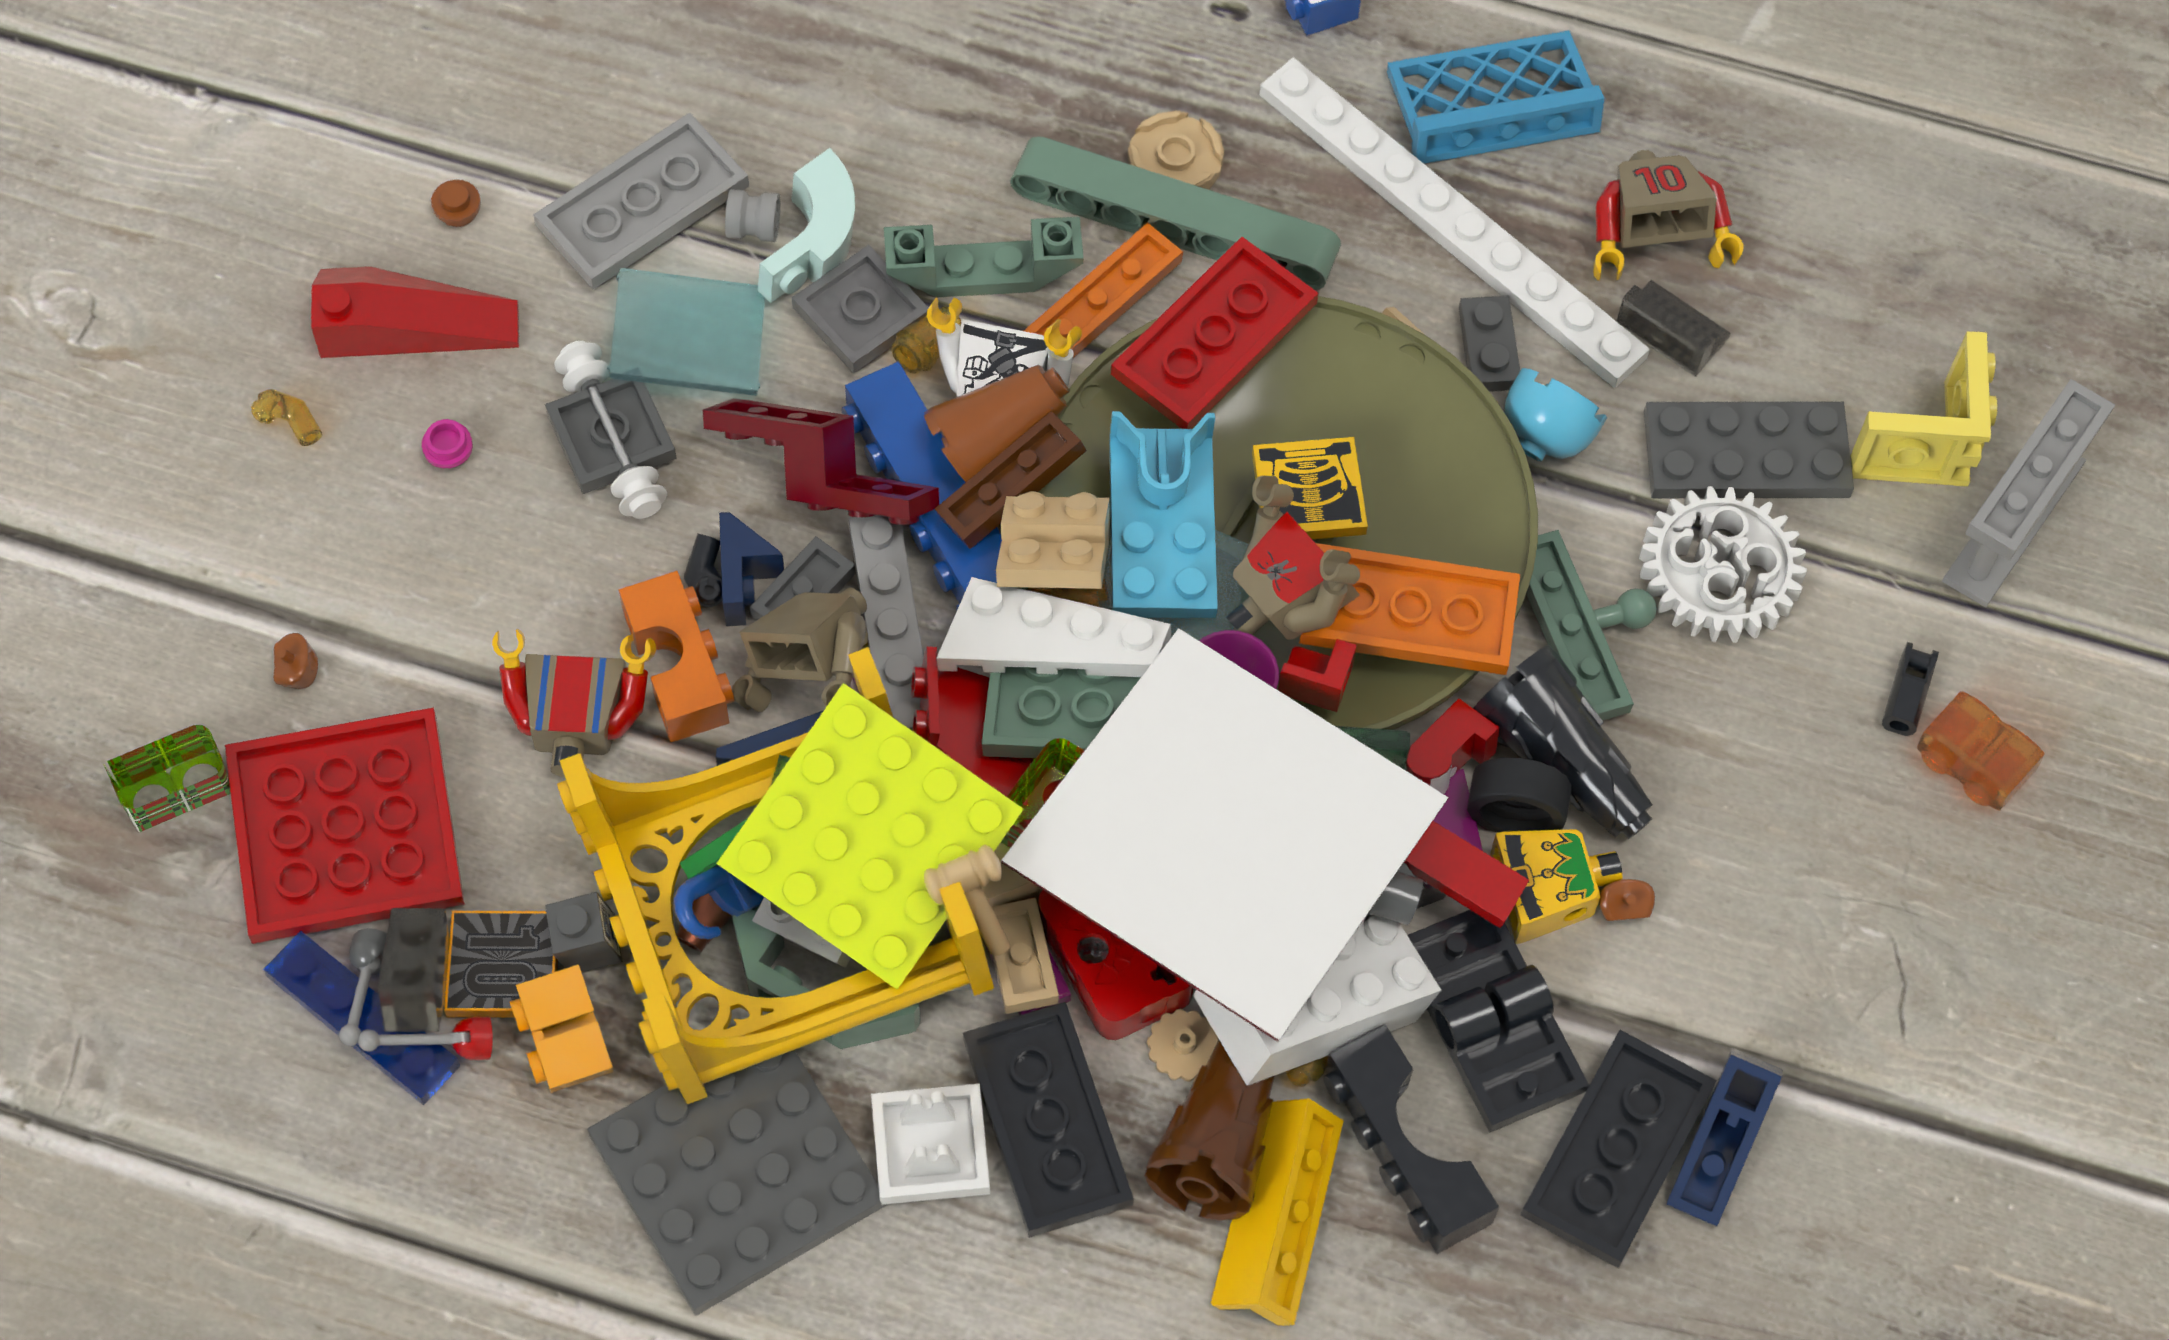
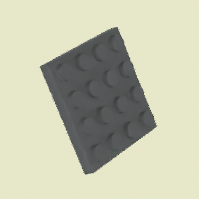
M795 1050L705 1083L704 1087L708 1097L687 1105L679 1088L669 1091L667 1084L587 1128L589 1137L695 1316L887 1205H882L879 1185Z

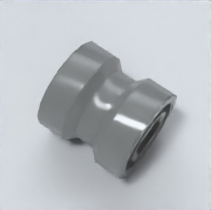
M730 189L725 216L726 237L742 239L746 235H755L760 241L776 242L780 222V194L764 192L760 196H749L745 190Z

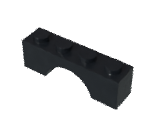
M1384 1024L1329 1053L1325 1070L1326 1075L1323 1076V1079L1332 1099L1338 1105L1344 1102L1354 1118L1351 1121V1126L1361 1146L1365 1150L1372 1148L1381 1162L1382 1166L1379 1167V1172L1385 1186L1393 1196L1400 1194L1411 1211L1407 1214V1217L1415 1235L1423 1243L1429 1241L1436 1254H1439L1492 1225L1499 1205L1471 1161L1449 1162L1432 1158L1414 1147L1404 1135L1398 1122L1396 1104L1409 1086L1413 1068L1388 1027Z

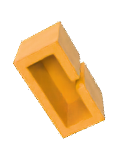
M579 964L516 985L520 998L510 1001V1005L519 1032L530 1029L537 1049L526 1053L536 1084L547 1081L550 1092L553 1093L613 1072V1067L598 1021H596L594 1009Z

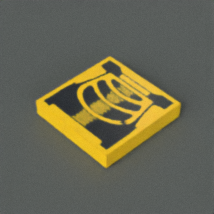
M1354 437L1253 445L1252 458L1255 479L1259 476H1276L1279 484L1290 486L1294 493L1293 500L1287 507H1280L1279 511L1283 514L1288 512L1311 539L1367 534L1368 524Z

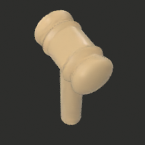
M983 845L977 852L970 850L968 854L945 864L940 863L937 869H926L924 872V882L933 901L942 905L943 902L939 889L960 881L979 932L992 955H1001L1009 949L1010 942L981 886L986 887L988 881H999L1002 876L999 859L993 849L988 845Z

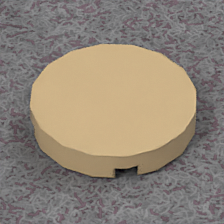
M1182 111L1157 113L1142 121L1135 130V135L1130 140L1128 148V163L1130 165L1208 190L1220 177L1224 159L1221 136L1214 127L1201 117L1200 121L1195 118L1188 117V113Z

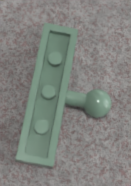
M1559 530L1538 535L1534 569L1526 595L1547 644L1551 645L1577 680L1576 686L1602 721L1630 713L1634 703L1602 629L1621 623L1632 629H1641L1648 626L1656 616L1657 606L1655 599L1649 592L1634 588L1625 591L1618 598L1616 604L1593 610Z

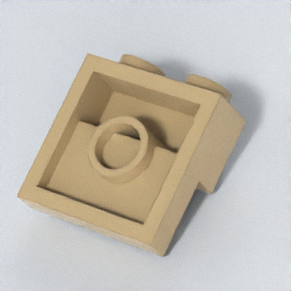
M1034 491L1017 497L1006 496L1001 519L1002 542L996 566L997 587L1102 589L1111 534L1109 498H1097L1095 495L1087 492H1081L1070 497H1045L1043 494Z

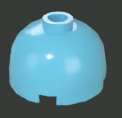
M1522 368L1509 389L1504 403V413L1512 424L1525 454L1534 460L1542 462L1545 455L1564 459L1574 457L1586 449L1598 435L1607 416L1605 414L1595 415L1599 407L1563 383L1552 378L1550 383L1544 386L1534 381L1539 372Z

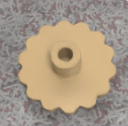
M1177 1009L1173 1015L1168 1013L1162 1015L1160 1022L1152 1025V1035L1147 1039V1046L1151 1049L1148 1054L1149 1059L1156 1063L1158 1072L1167 1073L1170 1079L1178 1080L1182 1078L1190 1082L1196 1077L1201 1066H1206L1219 1038L1207 1018L1201 1017L1199 1012L1192 1010L1187 1013L1183 1009Z

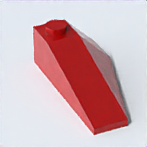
M370 266L320 269L312 283L311 329L320 358L519 348L518 300Z

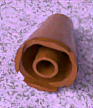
M1038 364L933 406L924 412V418L933 436L939 431L943 432L944 436L941 439L945 447L941 450L957 473L967 482L1050 411L1058 417L1067 407L1063 396L1070 391L1053 367L1045 371Z

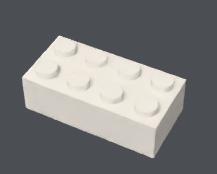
M1368 914L1279 1042L1200 991L1196 990L1193 996L1245 1084L1248 1086L1328 1056L1329 1053L1386 1024L1391 1032L1415 1023L1441 992V989L1400 923Z

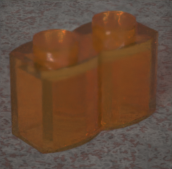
M1960 691L1927 727L1917 745L1923 761L1930 769L1936 773L1948 774L1958 779L1962 783L1965 793L1972 801L1981 806H1990L1999 811L2038 769L2045 755L2041 748L2028 736L2011 725L2002 722L1984 703L1963 691Z

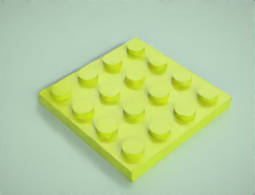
M843 683L716 864L895 989H898L947 919L943 904L939 905L934 902L926 889L924 882L925 870L928 868L937 869L940 863L945 864L968 854L970 850L977 852L983 845H988L995 851L1024 809Z

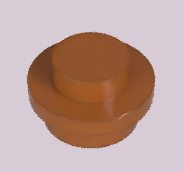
M449 180L435 189L432 194L431 205L434 214L439 220L452 227H462L474 220L480 210L481 199L477 188L473 184L465 180Z

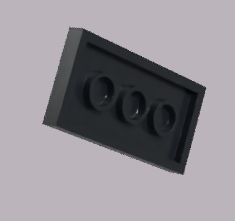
M1066 1002L963 1032V1041L977 1083L980 1084V1092L1028 1237L1037 1236L1133 1206L1134 1197Z
M1619 1030L1520 1216L1619 1269L1717 1080Z

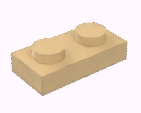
M1036 898L992 906L1010 942V947L1004 954L992 955L1005 1013L1009 1014L1058 1004V990Z

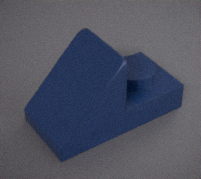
M720 512L722 600L726 626L746 625V606H751L755 602L754 580L777 578L784 571L783 555L777 548L730 512Z

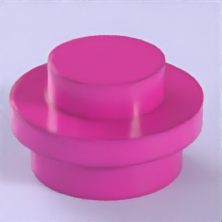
M443 419L434 422L429 426L422 438V450L425 458L429 463L439 468L457 467L463 464L472 453L473 442L470 432L466 427L454 420Z

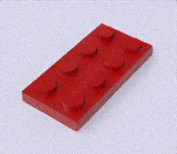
M1242 236L1111 364V375L1181 429H1192L1317 304L1319 293Z

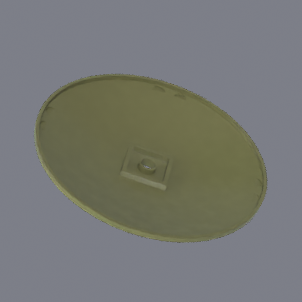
M1318 296L1317 304L1208 412L1215 413L1212 445L1218 608L1216 619H1147L1171 624V638L1178 628L1198 641L1214 632L1224 630L1237 631L1226 616L1244 602L1249 595L1233 578V572L1244 557L1253 535L1257 511L1260 509L1252 496V488L1256 480L1252 458L1253 445L1354 437L1368 524L1367 534L1312 540L1319 544L1520 574L1515 614L1516 620L1524 603L1534 569L1538 544V508L1534 481L1526 454L1509 419L1497 400L1477 376L1453 354L1428 336L1399 320L1373 309L1338 299ZM1158 318L1127 334L1100 354L1077 377L1069 388L1070 392L1063 396L1067 407L1058 418L1082 441L1087 451L1039 491L1045 497H1070L1081 492H1087L1095 495L1097 498H1109L1110 504L1109 435L1112 411H1120L1135 428L1181 429L1111 375V364ZM1111 534L1102 589L1040 588L1042 594L1112 610ZM1270 620L1253 634V636L1264 642L1275 656L1279 668V678L1283 664L1288 662L1293 647H1303L1331 656L1333 651L1331 648L1299 644L1300 635L1295 639L1287 640ZM1356 652L1353 669L1338 712L1291 699L1360 741L1389 732L1420 718L1451 698L1469 683L1479 671Z

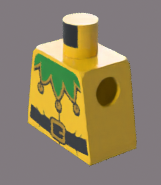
M1576 829L1499 832L1495 834L1490 852L1491 857L1529 879L1528 884L1508 916L1516 944L1527 942L1590 918L1595 914L1600 900L1598 887L1623 879L1621 862L1617 852L1613 851L1589 856L1583 835Z

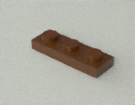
M1050 411L937 506L935 511L956 536L971 549L1001 524L1006 496L1017 497L1031 491L1039 492L1087 450L1082 441Z

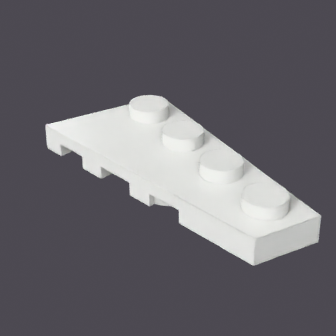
M971 577L936 658L938 671H957L958 665L982 666L983 672L1005 673L1006 667L1036 668L1037 674H1058V670L1065 668L1085 669L1086 674L1091 676L1142 677L1171 639V624L1016 587H997L995 582Z

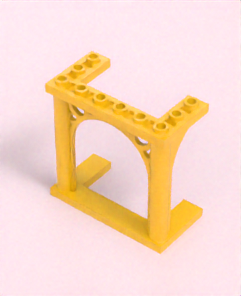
M869 647L848 654L859 693L893 717L885 688ZM808 733L695 774L658 782L626 783L599 777L587 768L580 753L560 760L566 780L557 783L561 799L567 813L571 815L578 835H581L588 855L598 853L602 868L593 871L597 885L604 901L613 898L618 911V915L609 918L620 948L627 945L630 946L635 960L626 964L629 978L636 995L644 992L647 995V999L642 1000L645 1011L642 1012L644 1021L639 1022L644 1041L649 1053L653 1054L660 1073L662 1072L669 1091L679 1088L687 1105L708 1097L704 1087L705 1083L968 984H970L974 996L994 989L979 929L960 881L939 889L947 916L945 922L951 938L927 947L898 989H895L870 970H865L799 995L778 998L754 997L731 991L715 983L697 969L687 957L677 938L673 921V895L681 869L680 862L687 858L696 843L720 821L736 812L759 804ZM683 829L682 840L673 845L668 839L661 836V834L667 832L669 837H671L675 832ZM651 848L662 852L667 857L668 863L660 872L647 873L633 865V855L641 849ZM633 882L641 886L658 887L660 895L657 901L646 903L645 901H649L646 891L641 887L634 886ZM647 920L653 921L657 924L649 928ZM667 935L671 937V941L667 946L661 947L657 945V940L661 936ZM668 959H669L668 963L666 964L665 968L663 969V966H662V963H661L660 960H668ZM681 977H687L691 980L692 989L681 998L678 1007H676V1003L681 996V988L675 981ZM705 997H714L718 1000L719 1010L714 1021L704 1029H692L689 1026L688 1019L693 1006ZM743 1008L749 1013L750 1016L746 1019L734 1018L736 1026L728 1028L732 1017V1010Z

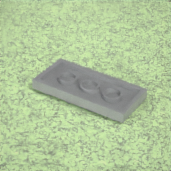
M689 112L533 214L535 225L594 290L725 203L730 189L744 190L749 187V178L746 172Z

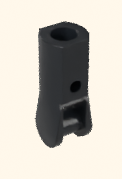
M1907 641L1899 661L1882 719V726L1885 730L1904 736L1916 733L1939 651L1932 650L1931 654L1913 649V643ZM1906 669L1924 673L1923 679L1905 673Z

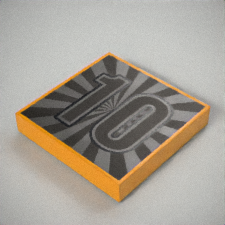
M452 911L444 1005L446 1017L489 1016L492 1018H515L510 1001L520 998L516 985L557 972L558 960L552 953L546 911Z

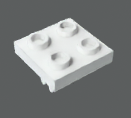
M980 1084L871 1094L879 1193L882 1205L990 1194Z

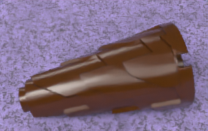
M1218 1040L1206 1066L1202 1065L1183 1105H1178L1157 1148H1155L1148 1160L1144 1175L1150 1188L1164 1201L1184 1212L1189 1200L1202 1204L1203 1206L1199 1217L1233 1220L1247 1214L1254 1199L1255 1187L1266 1146L1262 1145L1274 1100L1270 1098L1275 1076L1247 1086L1222 1043Z

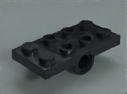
M1467 910L1407 935L1441 989V992L1427 1010L1489 1133L1587 1091L1589 1083L1553 1016L1554 1005L1547 983L1534 965H1526L1505 923L1499 928L1475 912Z

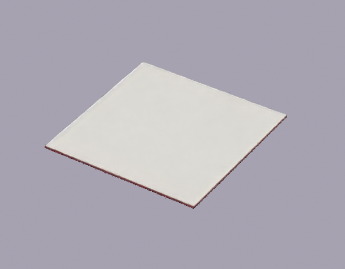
M1178 628L1006 853L1001 863L1279 1042L1442 809L1448 797Z

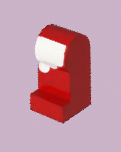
M1458 698L1411 745L1407 751L1406 771L1440 793L1445 794L1449 788L1450 778L1471 758L1481 764L1489 760L1496 753L1499 727Z

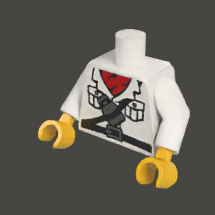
M937 297L928 308L927 319L936 328L940 360L949 386L957 394V397L1038 364L1045 371L1053 367L1068 387L1074 355L1071 347L1082 336L1080 327H1073L1069 331L1067 339L1060 334V319L1047 328L1044 335L962 319L960 327L959 324L955 323L962 312L960 300L952 299L949 304L950 315L940 311Z

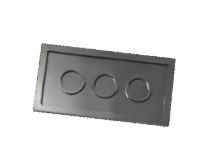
M1844 401L1646 402L1644 422L1651 499H1685L1687 492L1690 490L1699 498H1704L1708 486L1713 487L1718 498H1724L1729 487L1734 488L1736 498H1745L1749 492L1754 493V498H1850L1852 495L1854 483Z

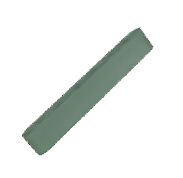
M1032 137L1028 140L1010 180L1011 187L1015 192L1031 201L1133 234L1148 222L1178 248L1214 260H1218L1243 236L1314 290L1324 288L1341 247V240L1337 234L1323 226L1045 137Z

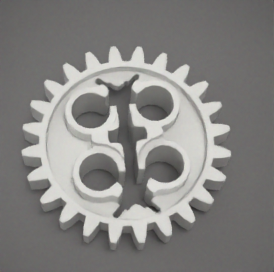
M1708 486L1703 500H1700L1690 490L1687 492L1684 505L1673 498L1669 502L1667 513L1658 511L1653 522L1654 527H1648L1643 540L1646 544H1643L1639 555V560L1645 562L1640 572V578L1651 580L1646 591L1653 597L1662 596L1657 612L1663 613L1673 609L1676 612L1672 623L1674 627L1682 624L1685 620L1692 622L1691 636L1693 637L1700 632L1702 627L1709 628L1712 642L1717 641L1721 630H1727L1733 643L1738 642L1743 628L1755 639L1758 638L1762 624L1773 630L1776 628L1780 618L1779 615L1788 617L1794 604L1792 601H1798L1803 588L1800 583L1804 580L1807 568L1801 566L1806 551L1801 548H1793L1800 535L1798 531L1783 532L1788 520L1786 515L1774 519L1769 516L1773 503L1769 501L1758 509L1753 506L1754 493L1749 492L1743 501L1736 500L1733 487L1728 488L1724 498H1718L1713 487ZM1700 516V525L1702 526L1699 538L1701 541L1694 558L1696 562L1688 563L1682 561L1677 555H1687L1694 536L1691 527L1695 523L1696 517ZM1716 529L1729 530L1731 533L1734 534V536H1724L1720 534ZM1712 532L1710 541L1708 542V536ZM1749 565H1758L1763 567L1768 573H1758L1751 592L1752 598L1755 600L1753 605L1750 606L1749 612L1746 613L1744 600L1747 592L1744 587L1751 571ZM1736 585L1738 587L1736 595L1728 600L1715 598L1710 593L1711 591H1719L1731 597Z

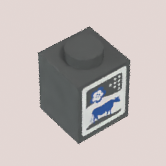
M597 892L545 905L552 953L565 968L579 964L581 972H586L623 962L621 949L609 919L615 916V913Z

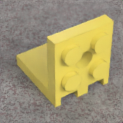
M1967 331L1944 382L1946 417L1868 411L1850 455L1853 479L1954 486L1969 485L1970 467L1978 466L1982 458L1984 442L1990 441L1991 426H1994L1997 416L1996 396H1989V383L1993 381L1995 373V354L1988 352L1987 333Z

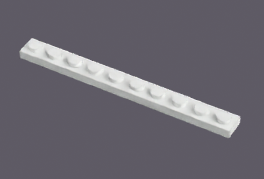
M1294 57L1260 85L1259 96L1500 295H1509L1511 304L1614 389L1647 360L1650 349Z

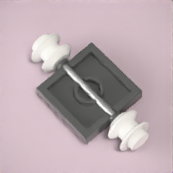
M572 342L561 350L560 355L555 360L554 367L558 373L565 375L562 381L564 389L574 394L545 404L547 416L583 494L612 484V495L617 498H623L619 504V510L622 515L637 519L650 517L660 510L661 504L667 497V491L663 486L654 485L659 477L658 471L654 467L677 459L675 447L639 370L604 382L610 373V367L605 361L599 360L602 355L600 346L592 342Z

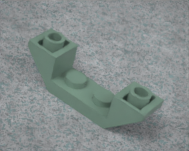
M1080 216L1031 219V240L934 246L933 224L884 227L886 274L937 298L1035 292L1084 263Z
M759 906L738 917L732 915L750 996L778 998L811 991L802 986L801 979L789 969L776 965L774 969L771 968L785 947L784 937L752 921ZM917 1003L823 1040L839 1049H845L913 1033L921 1024L920 1004Z

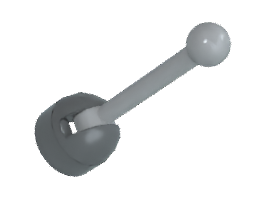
M366 928L357 931L353 935L350 945V962L358 969L360 976L348 1023L339 1032L341 1042L347 1046H353L358 1043L361 1034L358 1025L371 975H378L386 970L393 957L395 949L393 938L378 929Z

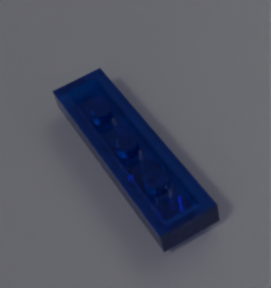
M300 931L263 970L272 982L339 1036L341 1028L348 1023L359 977ZM368 986L358 1025L361 1032L371 1029L376 1031L378 1035L427 1034ZM358 1043L352 1046L423 1106L461 1066L458 1058L441 1044L378 1046L373 1051H364Z

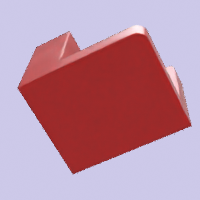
M1337 639L1331 656L1299 646L1293 647L1288 662L1284 663L1281 669L1278 691L1289 698L1338 712L1353 669L1357 645Z

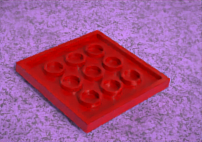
M434 707L225 745L247 930L252 944L465 905L437 716Z

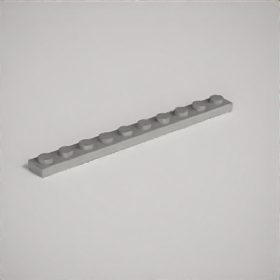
M881 515L865 518L849 517V530L859 592L864 596L867 603V610L863 616L868 633V647L885 688L893 717L912 730L914 711L920 710V698L911 697V677L913 667H922L924 656L902 525L890 523L889 517ZM944 922L928 947L951 938L946 922ZM968 984L952 991L971 989Z

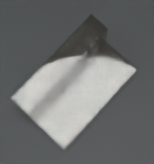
M1650 280L1643 289L1634 284L1622 299L1616 321L1631 334L1695 377L1731 335L1729 331L1653 280Z

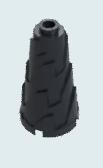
M1547 645L1516 667L1518 671L1509 678L1505 676L1480 699L1473 709L1499 727L1498 742L1501 745L1510 747L1520 758L1539 761L1556 768L1566 775L1572 786L1570 802L1577 810L1587 812L1614 837L1623 832L1630 839L1652 821V817L1647 813L1652 803L1631 773V764L1601 727L1604 722L1576 686L1577 680L1551 645Z

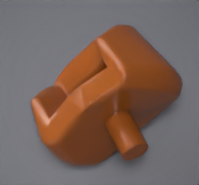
M290 633L275 643L273 676L275 683L294 689L309 687L314 682L318 672V658L311 645L300 633Z
M1636 879L1619 880L1608 884L1600 892L1599 906L1607 921L1648 918L1652 914L1655 904V893L1653 887L1647 882Z

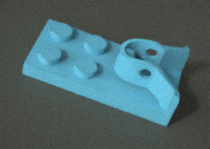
M1112 411L1109 435L1113 611L1143 618L1216 619L1218 608L1212 445L1215 413H1206L1193 429L1135 428L1120 411Z

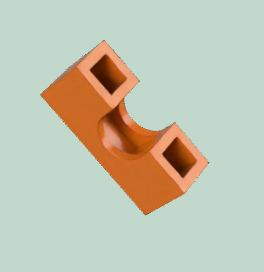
M674 571L618 589L623 614L630 633L633 634V641L638 655L645 653L647 638H652L656 644V650H670L681 656L678 664L672 669L650 676L654 699L670 743L729 724L727 704L735 702L726 673L716 675L711 660L718 658V653L710 630L700 631L695 617L702 615V611L694 587L684 588L678 571Z

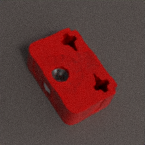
M1042 890L1039 895L1038 909L1045 939L1094 1027L1102 1037L1108 1040L1122 1039L1161 1020L1162 1015L1166 1013L1173 1014L1175 1010L1183 1009L1189 1005L1193 998L1194 987ZM1092 954L1094 957L1101 956L1102 960L1099 963L1093 964L1090 960L1083 961V956ZM1156 972L1158 975H1162L1163 979L1156 980ZM1174 979V984H1167L1166 981H1171Z

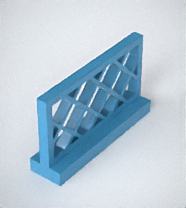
M1570 30L1387 63V74L1412 138V155L1423 164L1592 134L1601 130L1605 98L1600 86L1592 85ZM1562 49L1565 55L1560 65L1540 57L1543 52ZM1507 58L1521 63L1514 73L1494 64L1497 60ZM1464 66L1476 72L1467 81L1450 74L1449 71L1452 68ZM1530 68L1551 76L1544 86L1524 78ZM1418 74L1430 80L1423 89L1404 82L1403 77ZM1485 76H1488L1505 85L1497 94L1478 86V84ZM1560 80L1579 88L1562 92L1553 90ZM1439 84L1459 92L1452 102L1432 94ZM1515 88L1534 96L1517 100L1508 98ZM1469 96L1488 104L1472 108L1462 107ZM1422 105L1442 112L1422 117L1417 116V112Z

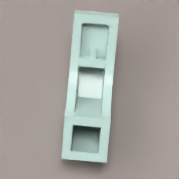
M831 148L807 163L793 175L791 201L802 211L808 221V225L800 235L760 263L758 291L770 303L784 293L792 294L804 284L807 277L812 282H815L847 258L852 239L855 194L852 181L844 164Z

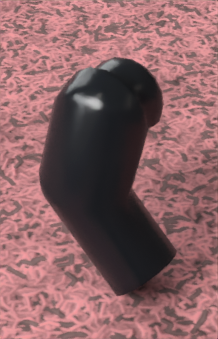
M697 534L684 573V580L688 587H694L700 605L713 607L722 602V579L714 566L720 548V540L703 534Z

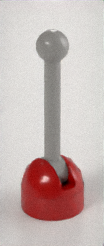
M489 1016L464 1018L455 1025L452 1033L378 1035L376 1031L368 1029L361 1032L358 1044L364 1051H373L378 1046L451 1044L456 1053L464 1059L489 1060L493 1045L492 1023Z

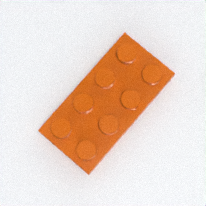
M1316 543L1324 553L1331 549L1350 553L1351 559L1347 564L1356 565L1360 571L1359 580L1352 586L1360 595L1339 609L1336 619L1330 627L1301 634L1299 644L1333 649L1336 640L1340 639L1357 645V653L1507 675L1520 574Z

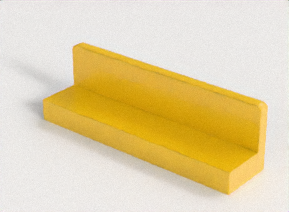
M1310 1098L1273 1101L1262 1145L1266 1146L1255 1187L1254 1199L1247 1214L1231 1220L1211 1299V1304L1220 1310L1250 1309L1278 1326L1295 1324L1344 1120Z

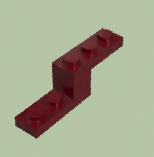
M732 398L702 410L704 429L724 432L725 438L731 440L758 437L764 438V444L783 446L787 500L807 503V507L810 510L827 511L838 508L848 510V515L851 517L865 518L881 515L889 517V522L893 524H912L920 520V515L932 511L939 506V487L856 474L854 419L852 415Z

